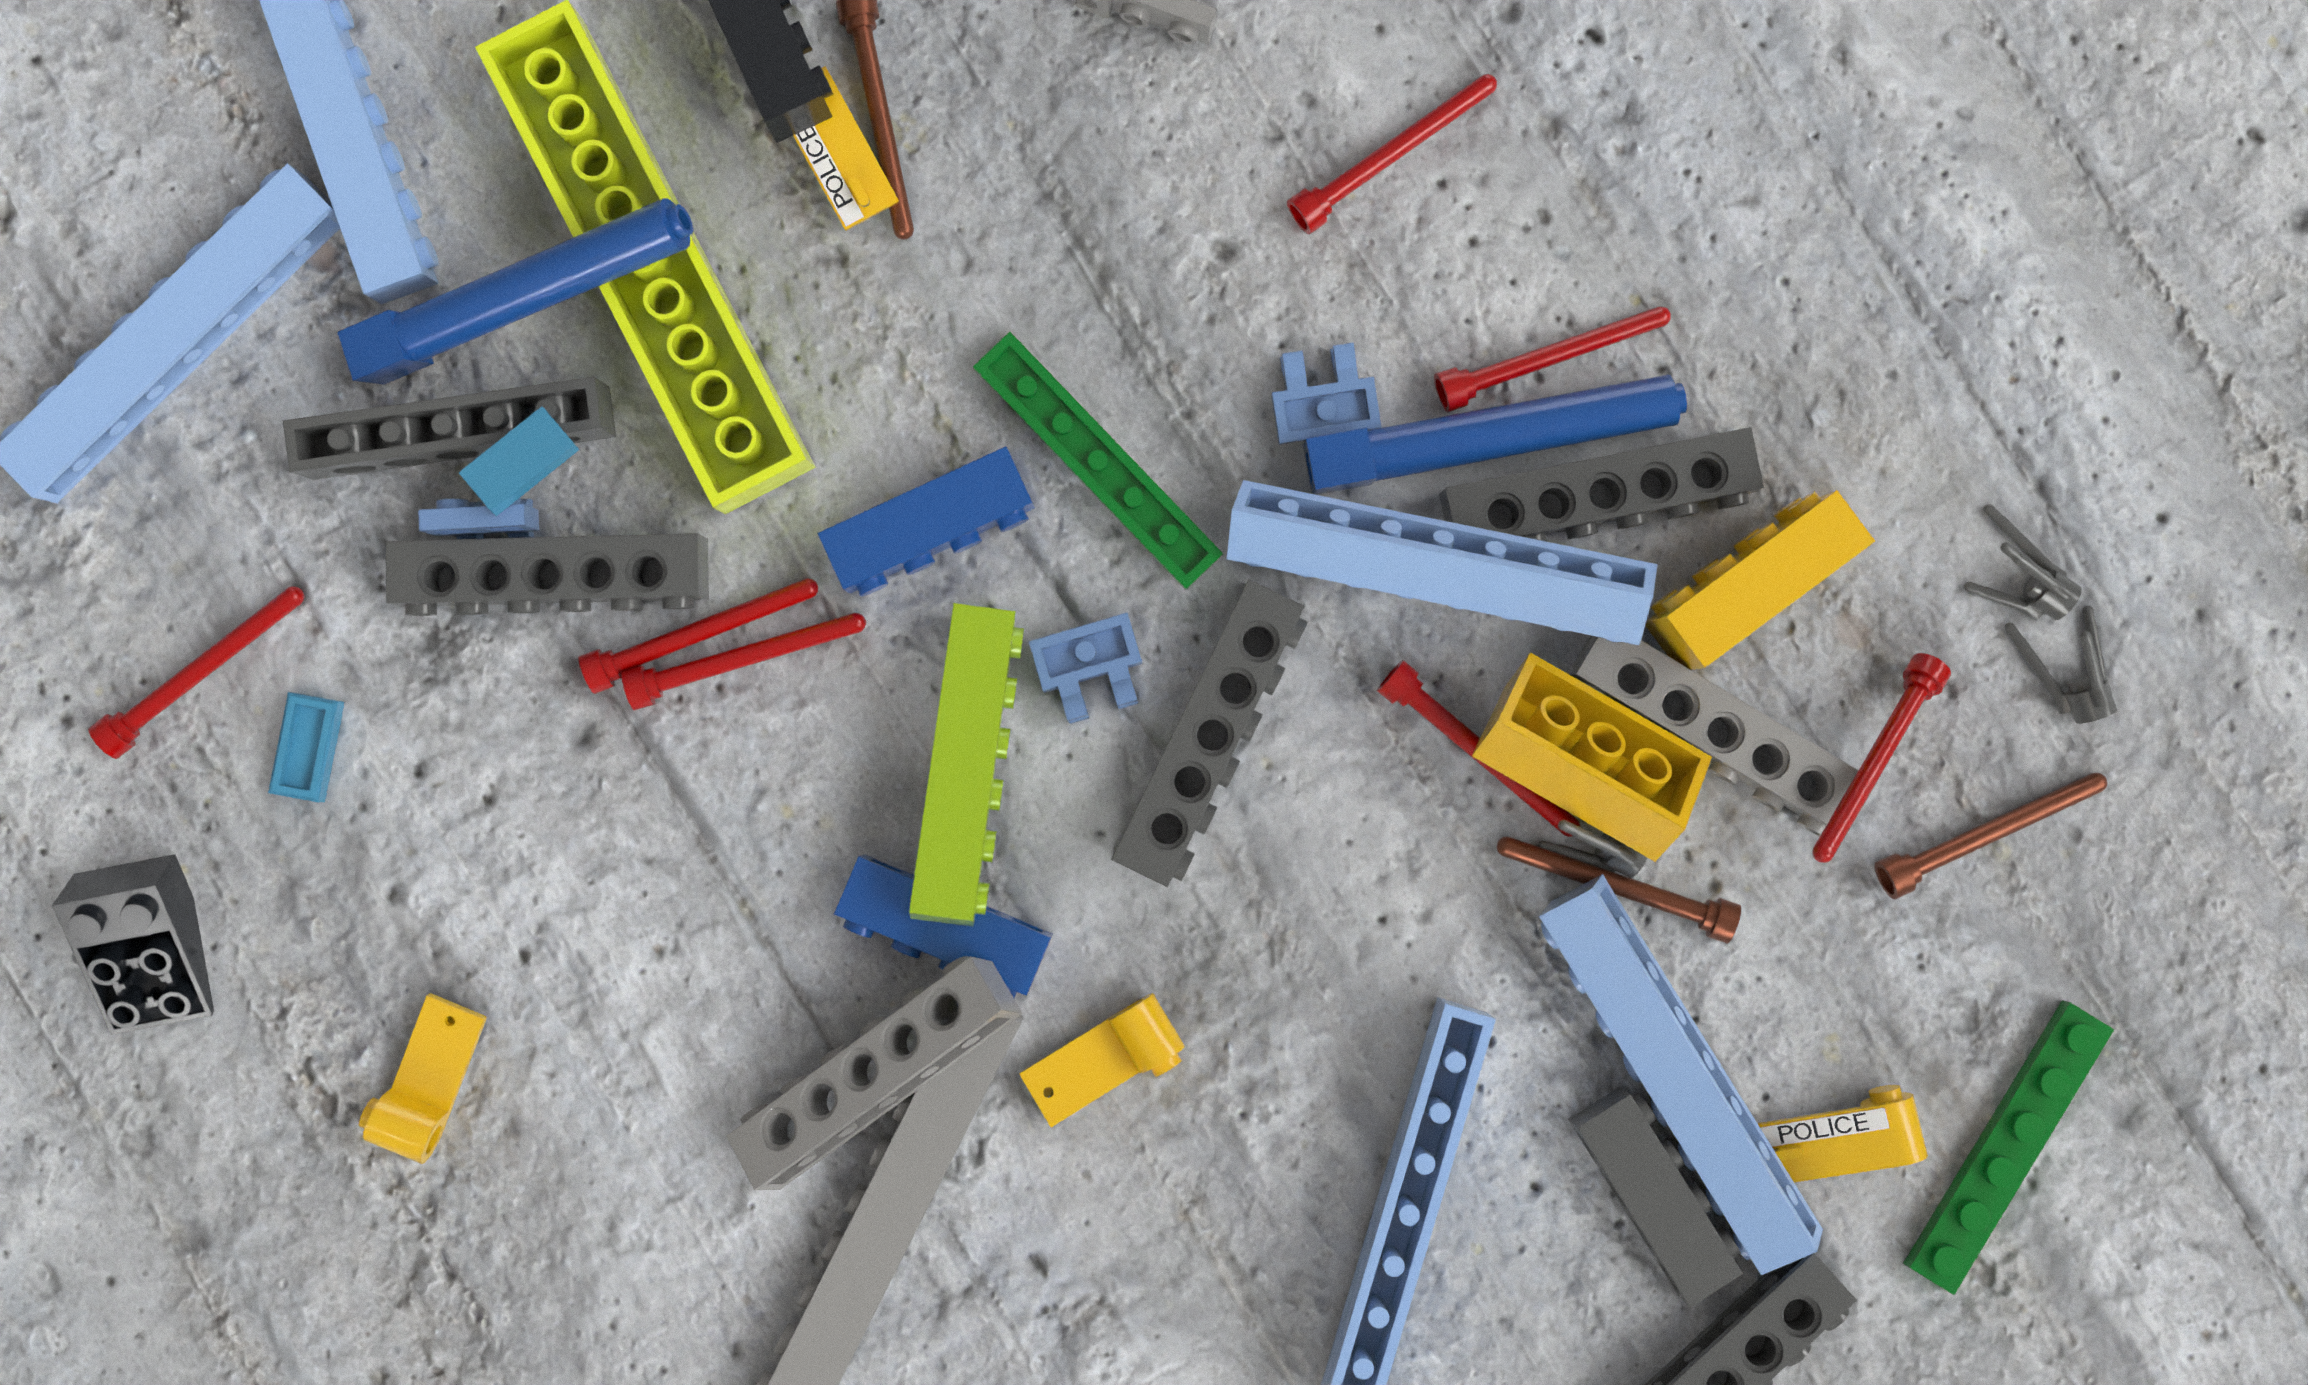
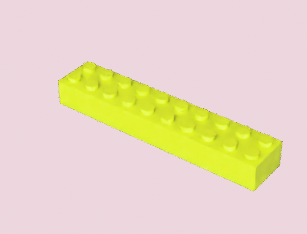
M565 0L475 46L573 237L663 198L671 200L675 205L679 204L587 25L569 0ZM694 232L690 235V246L687 249L599 286L713 508L723 514H727L816 468Z

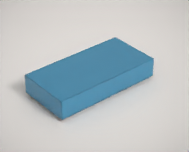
M542 406L458 473L487 508L497 516L578 452L579 448Z
M288 692L268 793L318 803L325 802L345 702Z

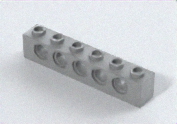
M1590 636L1568 673L1712 756L1708 771L1733 785H1736L1738 780L1743 781L1756 789L1752 795L1754 799L1779 812L1783 806L1800 816L1796 822L1799 826L1819 837L1858 772L1856 768L1642 640L1639 646ZM1625 665L1633 667L1638 672L1640 678L1639 686L1632 694L1624 692L1618 684V673ZM1669 692L1678 694L1684 704L1682 715L1675 721L1665 715L1662 707L1663 700ZM1716 718L1723 721L1728 730L1727 739L1720 747L1713 745L1707 735L1709 724ZM1760 745L1765 746L1772 756L1771 766L1763 774L1755 769L1752 762L1753 753ZM1805 772L1810 773L1816 782V790L1808 800L1803 799L1797 790V782Z
M969 956L952 961L942 970L943 977L930 987L923 986L907 994L901 1000L902 1007L889 1017L882 1016L869 1022L861 1029L860 1033L862 1036L851 1045L841 1046L830 1051L820 1060L821 1067L808 1076H799L786 1083L780 1089L782 1095L772 1103L760 1105L744 1114L740 1119L742 1125L726 1137L753 1189L781 1190L1022 1015V1011L993 962ZM956 999L958 1015L950 1023L947 1011L950 1003ZM914 1029L917 1035V1043L914 1050L910 1053L907 1047V1038ZM873 1059L876 1073L873 1080L869 1082L867 1067ZM832 1089L835 1095V1103L832 1110L829 1111L827 1096ZM792 1119L794 1134L790 1140L787 1134V1127Z

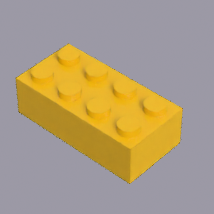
M1838 490L1819 497L1816 491H1813L1802 499L1800 497L1795 499L1774 515L1779 522L1775 525L1772 522L1761 530L1757 528L1733 545L1737 551L1735 556H1732L1730 553L1720 560L1716 558L1692 575V578L1697 583L1693 587L1686 585L1678 591L1674 589L1651 606L1655 615L1646 621L1645 626L1667 656L1690 670L1706 668L1876 542Z
M1531 652L1504 687L1472 754V757L1654 862L1659 859L1686 829L1712 756Z

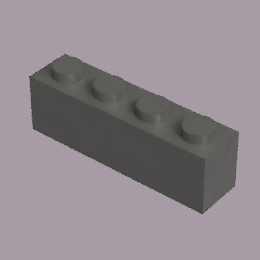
M1618 1087L1568 1119L1674 1290L1689 1307L1697 1304L1743 1274L1734 1260L1736 1256L1741 1254L1740 1250L1723 1226L1716 1230L1706 1215V1213L1713 1209L1710 1202L1695 1182L1688 1186L1678 1171L1679 1168L1685 1165L1681 1156L1668 1138L1660 1142L1650 1124L1657 1121V1119L1640 1094L1632 1097L1627 1091Z

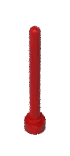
M1491 74L1482 75L1322 189L1314 187L1309 191L1304 188L1286 201L1287 207L1296 223L1309 235L1327 223L1326 216L1332 213L1333 205L1491 95L1497 88L1496 78Z
M1659 306L1473 372H1469L1468 369L1459 371L1456 367L1434 374V383L1439 400L1447 413L1466 407L1469 404V400L1476 398V392L1666 326L1671 320V313L1666 307Z
M806 578L617 653H613L612 650L602 652L600 649H596L580 655L578 661L583 677L593 694L610 689L615 686L614 681L621 679L622 671L643 665L811 599L818 593V584L815 580Z
M296 586L288 587L125 714L117 712L113 716L109 714L104 715L88 728L92 740L108 756L114 759L120 758L136 745L134 739L140 736L139 729L301 605L305 599L303 590Z
M851 613L658 672L654 667L647 670L644 666L635 667L621 672L623 688L631 708L635 711L655 705V699L663 697V691L859 633L866 627V619L860 613Z
M1925 653L1915 654L1911 658L1902 675L1904 679L1903 687L1905 689L1903 695L1813 847L1812 854L1816 861L1827 863L1832 860L1924 700H1930L1933 696L1939 695L1951 676V670L1939 658Z
M1401 660L1385 677L1376 691L1392 704L1396 701L1403 707L1409 704L1472 757L1480 737L1421 688L1424 683L1417 678L1419 672L1406 661ZM1472 757L1564 836L1573 837L1571 834L1559 829V821L1566 820L1581 827L1579 821L1568 811Z

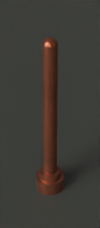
M836 0L835 4L839 23L846 27L848 34L853 35L879 164L899 200L898 203L889 207L893 231L896 237L906 240L913 235L914 227L873 31L877 28L876 20L880 17L877 1Z
M2101 773L2089 774L1913 857L1909 854L1903 856L1896 853L1875 862L1876 876L1888 896L1896 900L1915 891L1916 884L1922 881V875L2104 791L2108 784L2107 779Z
M1502 837L1497 842V851L1504 857L1583 884L1603 874L1615 895L1697 922L1698 928L1706 931V936L1728 944L1737 930L1741 916L1740 904L1718 898L1716 902L1708 899L1705 903L1512 837Z

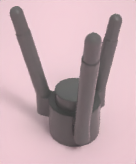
M1985 505L1984 512L2031 558L2029 559L2007 542L2002 543L2000 546L2003 553L2031 575L2023 588V593L2029 597L2027 600L1973 582H1966L1964 589L1982 598L2020 610L2034 620L2039 619L2043 613L2054 620H2059L2066 616L2078 602L2082 592L2081 586L2067 578V572L2053 564L1993 505Z
M2091 606L2083 608L2085 631L2080 634L2088 674L2069 680L2067 682L2069 691L2065 693L2013 623H2007L2004 627L2005 631L2053 697L2059 714L2072 712L2075 723L2083 724L2103 719L2118 711L2107 680L2094 610Z
M1566 820L1559 821V829L1596 847L1595 853L1597 855L1547 841H1540L1538 843V847L1611 872L1618 871L1629 878L1637 875L1647 860V857L1604 832L1600 837Z

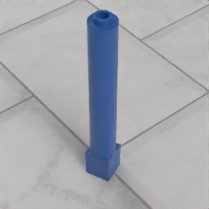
M663 198L403 312L386 310L340 330L337 333L352 380L385 385L434 364L432 357L681 252L690 246V235L693 234L691 218L683 206L680 204L675 205L671 200Z
M1668 374L1368 430L1366 427L1308 438L1303 444V451L1311 494L1331 493L1372 485L1376 481L1675 426L1679 423L1680 414L1687 411V398L1682 383L1675 384L1672 376Z

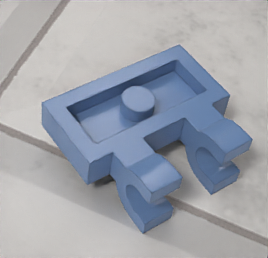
M1354 342L1334 345L1333 349H1330L1331 363L1336 379L1335 383L1307 386L1303 350L1283 353L1282 357L1279 358L1286 390L1271 393L1278 445L1301 442L1308 438L1366 427L1368 430L1382 428L1374 377L1358 378Z
M520 497L497 516L487 506H482V502H469L466 499L437 500L436 509L418 510L419 531L434 536L452 535L457 539H484L483 534L504 532L509 538L534 537V531H539V510L533 508V500L530 498L521 499Z
M1128 612L1029 641L1042 690L1046 693L1059 689L1065 714L1070 724L1089 719L1079 682L1108 674L1118 709L1138 704L1128 668L1143 663Z

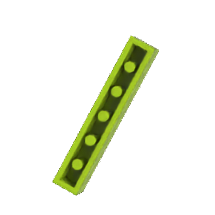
M953 603L909 909L911 919L974 927L975 914H986L990 883L980 882L982 861L993 862L997 831L987 830L989 810L1000 811L1004 780L994 779L996 759L1007 760L1011 729L1001 728L1003 708H1014L1017 678L1008 677L1010 658L1020 659L1024 628L1015 627L1016 611Z

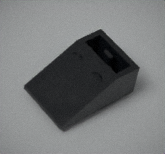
M176 854L73 874L52 904V908L110 1034L115 1035L212 1016L214 1007L195 901Z

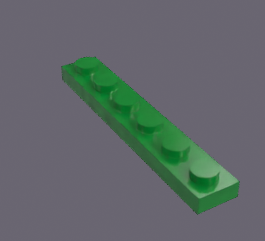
M1011 332L1006 334L973 366L979 376L1185 590L1223 556L1221 550Z
M2064 1000L2060 1002L1903 1264L1955 1295L2115 1029L2071 1002Z

